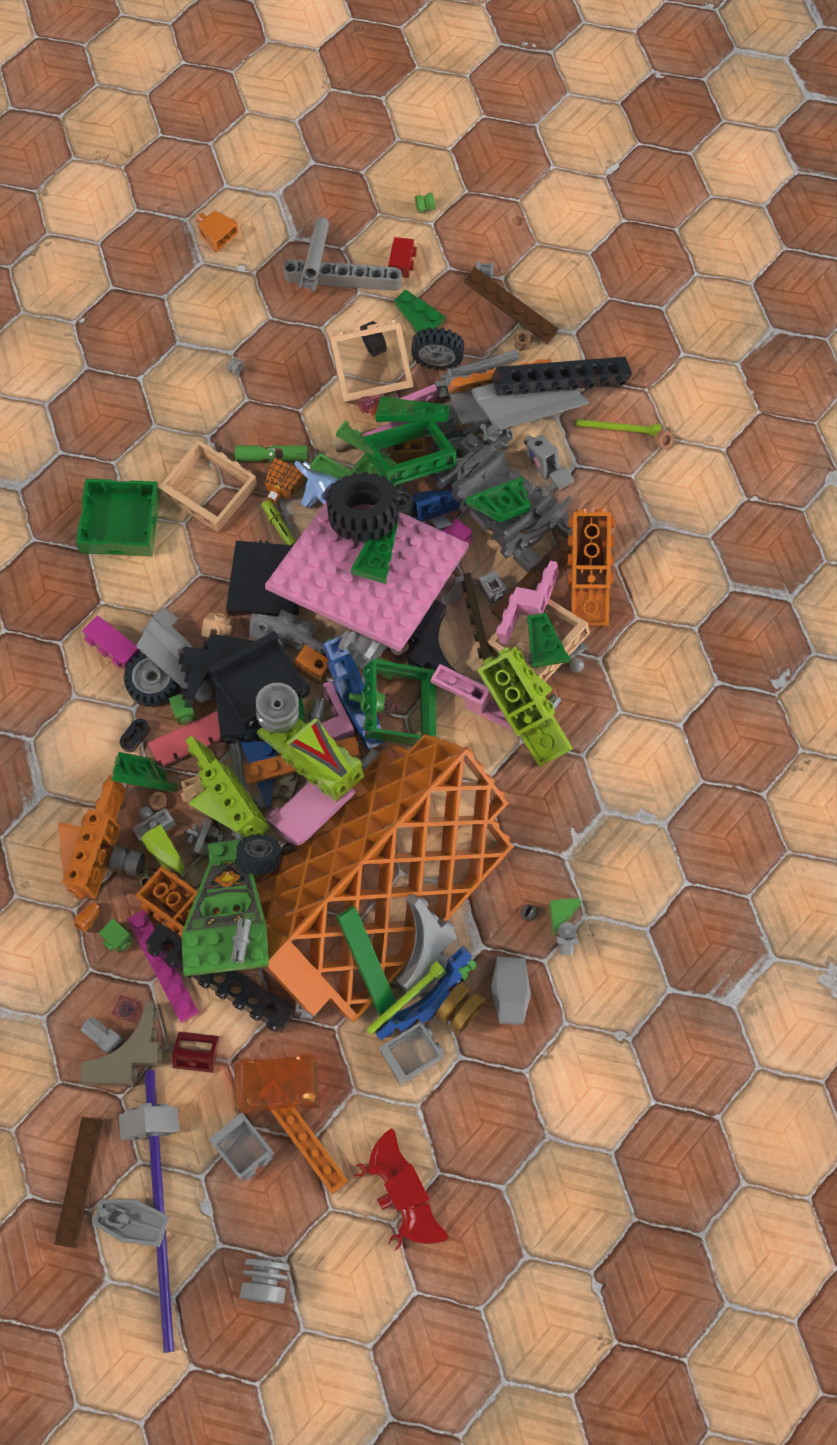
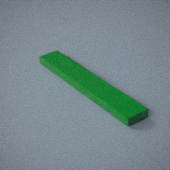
M351 906L338 914L336 919L376 1011L381 1016L396 1003V1000L356 907Z

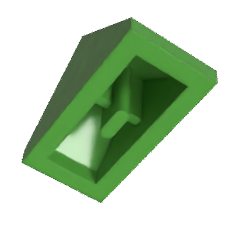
M579 898L550 900L551 927L554 935L558 933L559 926L567 922L581 906L582 900Z

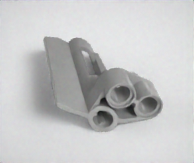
M164 607L151 618L141 633L143 635L136 647L176 683L186 689L187 683L184 682L185 672H181V664H178V659L182 648L185 649V646L194 647L172 627L179 619ZM210 676L201 684L196 692L195 699L199 703L210 700L212 697L213 680Z

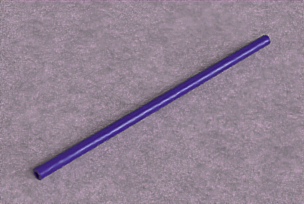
M144 1071L146 1103H152V1106H156L155 1071ZM149 1136L153 1207L165 1214L159 1136ZM165 1230L161 1245L156 1247L163 1353L174 1352Z

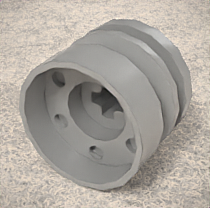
M268 1258L245 1259V1266L253 1267L254 1270L243 1271L244 1275L252 1277V1282H243L241 1284L239 1298L284 1304L286 1289L277 1286V1282L288 1280V1276L280 1275L279 1271L289 1272L290 1265Z

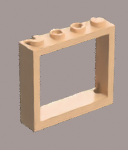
M392 320L385 322V326L378 327V324L367 326L368 329L363 331L360 328L350 329L349 334L343 335V331L332 333L333 337H330L329 340L343 402L413 387L400 323ZM395 329L406 381L347 393L337 342Z
M198 440L158 488L163 498L216 532H219L258 484L256 476L252 474L251 470H245L238 462H232L222 452H217L209 444L206 445ZM201 456L245 483L218 517L174 489Z
M549 599L545 609L574 627L561 641L566 653L570 655L590 634L588 623ZM519 615L513 632L527 618V615ZM496 633L490 636L487 642L489 650L495 656H499L498 652L505 647L500 644ZM525 661L527 666L545 682L561 665L555 664L533 668L531 664Z

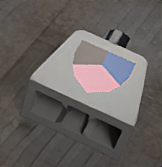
M539 435L536 438L528 436L524 440V444L527 446L528 460L544 480L549 477L550 473L559 469L558 449L543 435Z

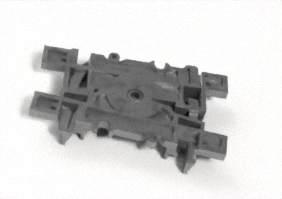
M469 433L458 445L467 455L454 469L449 468L430 475L438 482L437 487L439 489H442L452 481L453 491L451 496L461 503L460 511L467 512L469 509L470 515L483 527V532L487 530L493 532L490 539L495 540L502 547L500 553L505 558L514 555L513 559L528 573L542 561L531 547L542 540L547 531L550 532L555 528L566 539H568V535H572V528H568L569 515L566 513L570 508L572 497L568 496L558 505V500L553 496V491L547 496H542L544 491L542 487L537 486L533 489V484L518 473V468L514 471L508 469L510 462L503 460L506 451H500L501 437L490 445H485L473 433ZM522 477L524 479L523 487L527 491V499L531 507L529 512L500 523L467 505L465 501L469 496Z

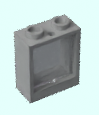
M419 1022L379 1047L381 1055L401 1086L443 1061L442 1054L444 1051L438 1042L434 1043L431 1038L433 1036L432 1031L428 1025L424 1026L422 1022Z
M242 1112L208 1139L241 1181L244 1179L248 1181L256 1174L255 1170L261 1165L265 1167L273 1160L274 1152Z

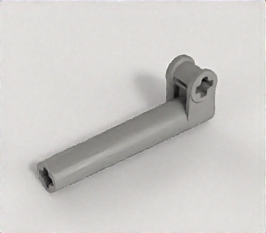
M321 217L316 220L298 288L304 287L311 289L312 292L316 290L329 228V221L326 218Z

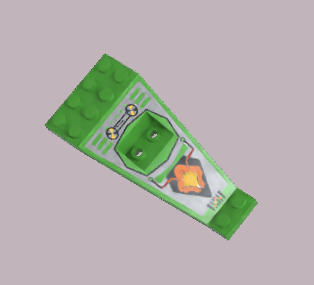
M240 840L208 844L209 864L181 933L184 976L269 966L267 926L254 875L241 870L236 862L237 845ZM236 907H240L238 912L234 911ZM215 910H220L218 914H213ZM239 918H243L244 923L245 919L251 921L248 934L250 941L249 945L246 946L244 963H238V957L237 963L230 960L234 946L232 940L236 935Z

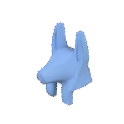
M296 461L295 466L308 478L301 505L311 508L318 500L324 504L330 488L334 486L336 481H341V479L309 469L311 464L306 461L303 464Z

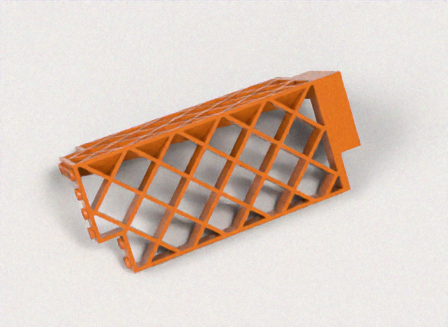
M426 734L411 749L407 750L403 749L400 745L395 746L389 743L363 770L365 777L352 787L355 790L354 795L307 841L301 845H296L297 851L281 857L280 865L276 870L264 874L256 883L267 926L269 966L263 968L269 971L295 1001L312 1016H315L329 1000L345 1018L354 1023L373 1003L367 988L362 992L352 993L353 971L358 969L340 926L326 927L328 902L346 901L345 910L354 906L359 913V901L361 899H377L375 923L363 925L367 934L374 933L373 949L388 984H390L407 965L414 948L416 935L415 920L408 902L406 904L405 921L389 922L391 898L408 897L411 893L417 897L437 895L436 911L434 913L437 917L446 921L514 847L509 841L510 837L499 829L500 824L495 820L499 813L509 804L504 798L505 794L494 785V779L483 771L484 766L473 758L474 754L469 748H463L456 743L452 744L445 739L440 740L436 736L431 737ZM464 762L478 779L477 782H462ZM461 790H476L474 816H459ZM432 791H446L444 817H429L430 795ZM473 824L470 850H456L458 825ZM428 826H443L441 851L425 852ZM398 827H413L411 853H395ZM487 829L498 842L491 849H485ZM469 859L468 876L461 884H452L454 860ZM440 860L438 885L422 886L424 862ZM410 862L408 887L392 888L394 863ZM380 863L378 889L360 890L363 864ZM324 897V899L314 903L316 899ZM236 907L234 911L238 912L240 907ZM295 908V911L286 914L287 911ZM404 931L403 948L395 956H386L388 932ZM343 936L341 960L323 962L325 937ZM311 938L309 961L293 945L292 940ZM340 971L338 993L322 977V972Z

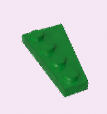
M381 396L375 420L376 422H447L450 407L443 404Z
M398 522L395 523V527L392 530H389L387 535L380 536L377 540L370 538L369 541H366L351 567V574L386 584L398 530Z

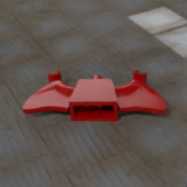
M393 1128L389 1129L376 1142L370 1155L369 1167H365L361 1163L353 1167H359L362 1170L361 1174H354L356 1178L362 1177L365 1173L380 1176L385 1182L384 1187L387 1191V1194L377 1199L382 1211L394 1205L397 1213H401L402 1225L398 1229L399 1233L391 1236L388 1246L391 1241L396 1240L398 1245L394 1251L398 1250L402 1244L403 1237L421 1244H435L447 1241L449 1236L434 1219L430 1207V1199L412 1163L409 1164L399 1150L395 1130Z

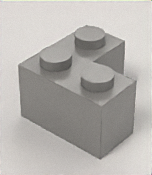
M152 1103L140 1104L139 1108H129L126 1113L119 1115L121 1140H140L149 1136H168L180 1132L178 1108L169 1107L168 1103L157 1104L156 1106H152Z

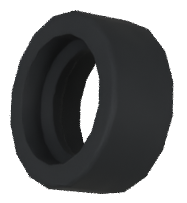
M371 321L360 326L361 331L367 330V326L376 324V322ZM382 332L362 336V340L371 356L375 357L387 351V345Z

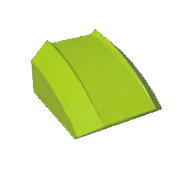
M160 824L146 832L141 839L149 853L164 868L182 876L185 867L162 825Z

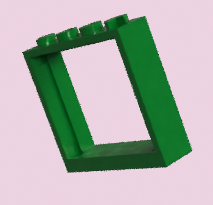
M410 422L363 437L366 455L380 476L387 478L393 485L457 466L456 451L435 422ZM429 434L442 450L390 467L378 451Z
M372 659L365 665L363 669V676L365 677L363 694H365L363 711L365 712V721L363 723L365 738L415 745L424 734L431 737L436 736L435 684L431 683L435 670ZM376 673L420 681L421 735L377 728Z

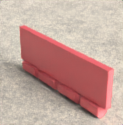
M213 712L149 742V747L157 763L161 762L163 767L176 762L174 758L176 754L179 760L191 755L187 749L189 745L185 741L190 736H193L206 746L211 745L208 740L212 738L214 743L219 742L218 712Z

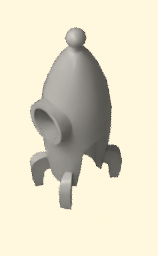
M353 630L343 635L338 647L340 650L349 648L357 668L364 669V666L372 659L376 660L387 646ZM364 676L361 679L362 683H365Z

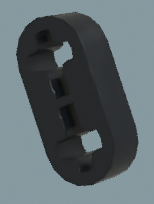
M134 720L121 736L119 743L125 752L131 753L135 751L148 735L150 728L146 720ZM143 725L144 730L138 731L137 726L141 727ZM125 741H132L133 744L126 746Z

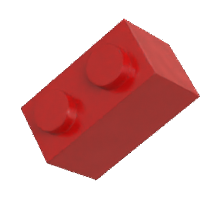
M394 237L388 267L400 269L404 278H409L410 271L414 270L413 257L417 256V247H415L414 239Z

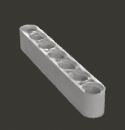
M287 260L283 264L284 277L287 282L299 284L305 261ZM321 262L317 285L396 291L402 287V273L400 269L395 267Z

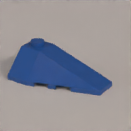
M453 490L417 492L411 496L415 518L421 522L459 510L461 503L451 496Z

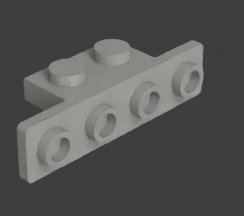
M281 610L276 621L258 614L253 624L254 629L266 635L275 631L279 641L300 651L306 644L321 655L325 652L322 643L311 638L315 625L284 610Z

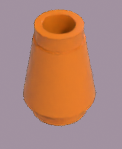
M92 902L74 917V926L82 932L90 930L101 911L100 906Z

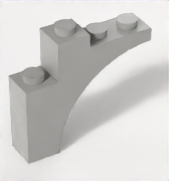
M412 893L406 900L411 907L415 920V943L406 967L395 979L405 993L429 973L430 966L435 961L444 969L446 968V960L448 958L442 951L457 938L453 924L449 920H442L434 912L429 911L426 900ZM435 978L432 982H430V983H429L423 990H421L413 999L415 1000L422 992H424V991H425L432 983H434L437 979Z

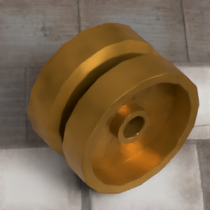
M464 982L459 983L452 990L435 1015V1018L443 1024L452 1019L450 1030L457 1035H460L472 1023L485 1003V999L478 993L469 997L471 988Z

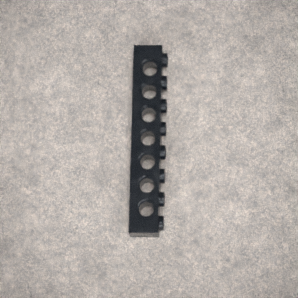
M625 356L496 367L491 379L497 396H510L512 394L543 393L545 391L557 392L568 389L623 386L627 384L632 372Z
M159 923L145 942L146 949H148L147 952L154 957H161L166 965L171 968L177 967L183 974V961L180 960V957L183 956L182 938ZM167 944H170L174 947L171 951H165L163 949V947ZM236 970L185 976L189 979L191 977L196 979L198 984L204 989H212L220 999H228L236 1009L247 1011L250 1013L249 1016L255 1021H263L267 1024L266 1027L273 1032L278 1031L282 1033L295 1014V1007ZM222 976L225 980L222 983H216L214 978ZM233 987H239L242 991L238 994H234L231 992V989ZM255 997L259 1002L252 1005L248 1002V999ZM273 1008L276 1013L274 1015H267L265 1010Z

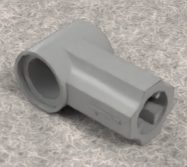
M93 1017L87 1019L81 1028V1031L96 1042V1045L108 1055L114 1052L123 1041L117 1033L110 1028L107 1029Z

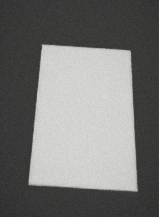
M445 515L430 519L438 529L452 525Z

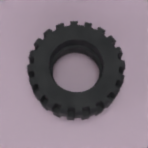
M356 472L352 473L351 476L346 475L342 477L341 481H336L334 486L328 491L326 502L330 526L338 535H342L347 540L352 539L354 542H359V540L366 542L370 538L377 540L380 536L387 535L389 530H392L395 527V523L399 520L397 490L391 481H388L384 476L380 477L377 473L368 474V472H362L357 474ZM361 504L375 505L364 510L352 509L354 506Z

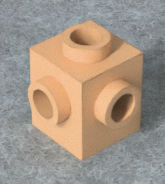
M209 613L204 618L201 636L209 637L210 633L230 636L232 632L231 618H227L224 614Z
M199 775L181 782L184 792L180 794L184 804L188 803L190 809L194 807L189 802L205 790L200 783Z

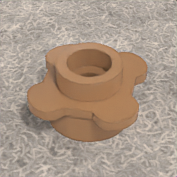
M526 332L515 334L514 340L516 343L514 347L516 349H530L532 346L530 343L531 335Z

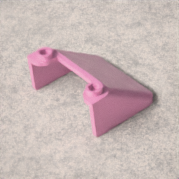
M308 782L281 809H278L276 806L267 813L268 817L266 820L285 843L301 845L354 795L355 790L351 788L335 802L328 795H324L316 785Z

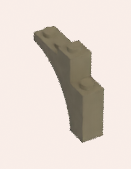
M145 1002L143 1014L136 1030L121 1047L102 1058L82 1061L80 1082L84 1086L133 1087V1082L137 1081V1069H135V1066L159 1067L160 1061H163L164 1050L161 1049L159 1043L153 1042L157 1039V1028H154L155 1020L159 1018V1008H156L154 1002Z

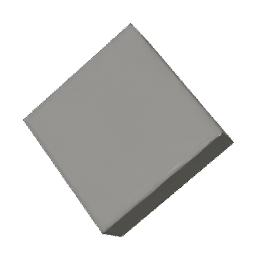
M564 466L550 473L548 477L558 491L574 482V478Z

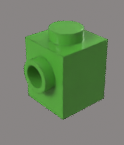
M114 919L99 932L100 936L105 940L103 944L111 952L114 949L118 953L122 950L125 951L132 943V936Z

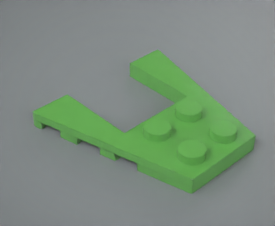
M345 420L337 430L336 436L364 451L362 433L357 429H352L349 426V422ZM384 452L380 453L389 467L397 464ZM321 453L317 455L309 468L341 480L342 477L346 475L351 476L352 473L356 472L357 474L362 472H368V474L377 473L380 476L366 453H364L352 470Z

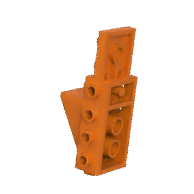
M576 509V512H572V516L568 517V528H572V535H568V547H571V554H568V565H570L571 573H568V584H571V613L587 622L588 626H609L610 584H613L614 575L611 573V566L614 565V554H611V547H614V535H611V528H614V516H611V512H607V509H595V512H588V509Z
M109 774L107 780L103 782L102 794L96 801V810L88 809L86 815L82 818V827L61 822L58 825L64 876L61 883L67 888L68 892L73 894L74 898L80 900L85 898L96 900L121 829L116 819L127 790L121 782L112 781V775Z
M161 866L135 897L141 902V909L147 914L152 912V916L158 922H166L165 926L173 932L177 930L179 932L178 935L182 938L181 933L199 889H194L187 880L184 879L182 881L180 876L174 871L169 872ZM215 910L213 914H218L220 910Z

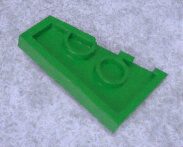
M406 289L394 300V305L403 317L409 321L415 332H420L422 329L426 330L429 327L432 330L434 327L439 328L446 320V316Z
M547 614L528 615L532 667L571 662Z

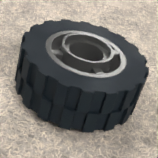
M256 834L244 837L243 840L238 842L236 862L241 870L249 874L264 875L276 870L280 865L281 846L274 838Z

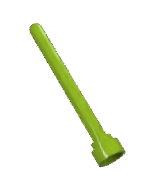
M582 419L575 420V425L579 427L647 433L649 436H653L652 438H655L656 434L661 431V424L656 423L650 426Z
M435 961L430 966L429 973L367 1028V1032L369 1034L375 1033L430 982L447 974L445 969Z

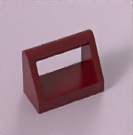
M179 1031L172 1052V1067L213 1073L219 1036ZM182 1040L211 1043V1051L209 1053L181 1049Z

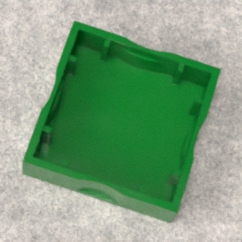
M85 478L82 514L79 519L76 538L79 552L81 554L153 557L160 502L158 482Z

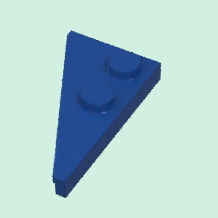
M241 741V746L248 763L277 756V751L266 742ZM275 778L257 783L265 805L272 809V793Z

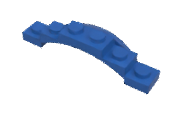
M340 636L322 644L329 661L327 665L334 680L331 682L347 716H349L355 732L360 734L366 750H370L385 743V741L365 738V731L363 729L365 713L361 711L360 702L349 700L350 693L362 694L364 683L361 681L362 677L347 648L340 650L338 647L342 639ZM377 718V728L381 729Z
M463 945L451 955L445 968L447 974L440 978L433 989L415 1004L398 1011L375 1032L376 1035L383 1040L385 1037H390L395 1032L396 1027L402 1032L406 1028L410 1029L415 1024L417 1018L422 1023L426 1020H431L451 993L449 988L455 987L460 982L462 974L459 968L465 967L472 957L469 950Z

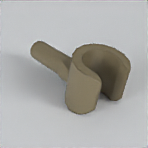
M148 861L144 862V877L140 880L142 887L144 886V881L150 879Z

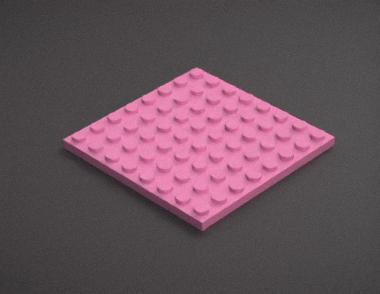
M325 502L266 582L265 589L401 652L468 550L469 543L399 512L398 530L386 584L351 574V567L366 542H363V540L354 542L352 539L347 540L342 535H338L330 526L327 502ZM361 504L354 506L352 509L364 510L375 505Z

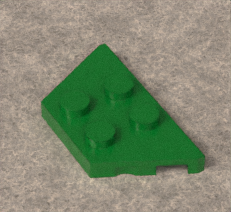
M522 477L469 496L465 501L467 505L500 523L529 512L531 507L527 499V491L523 487L524 479Z
M118 752L116 755L111 776L112 781L175 792L178 788L175 782L169 783L166 780L167 774L158 767L152 758Z

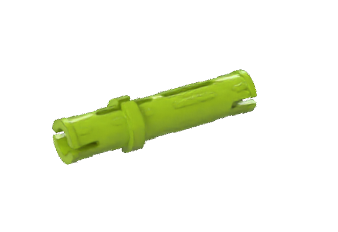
M271 500L264 501L261 507L267 514L268 521L274 525L286 545H294L297 541L283 521L282 514L276 510Z

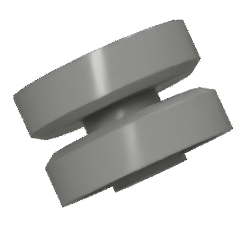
M271 683L259 691L256 697V716L259 724L265 730L273 733H283L290 730L296 724L299 718V699L295 690L289 685Z

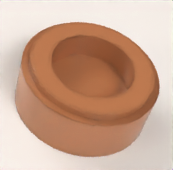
M661 430L655 436L656 446L662 449L669 448L673 443V435L667 430Z
M160 791L152 793L148 800L151 809L156 812L167 808L169 805L166 794Z

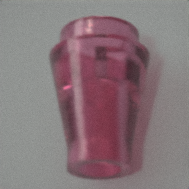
M384 395L361 397L358 400L361 413L368 414L378 407L380 397Z

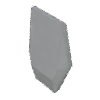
M496 957L490 994L499 1024L523 1025L531 996L525 958Z
M101 1199L93 1224L120 1242L160 1247L170 1216L135 1199Z

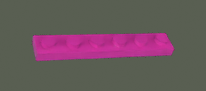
M141 910L128 917L127 921L180 1022L183 1023L199 1014L176 968L169 967L164 963V959L159 956L154 957L147 952L148 949H146L145 942L155 930L147 913Z

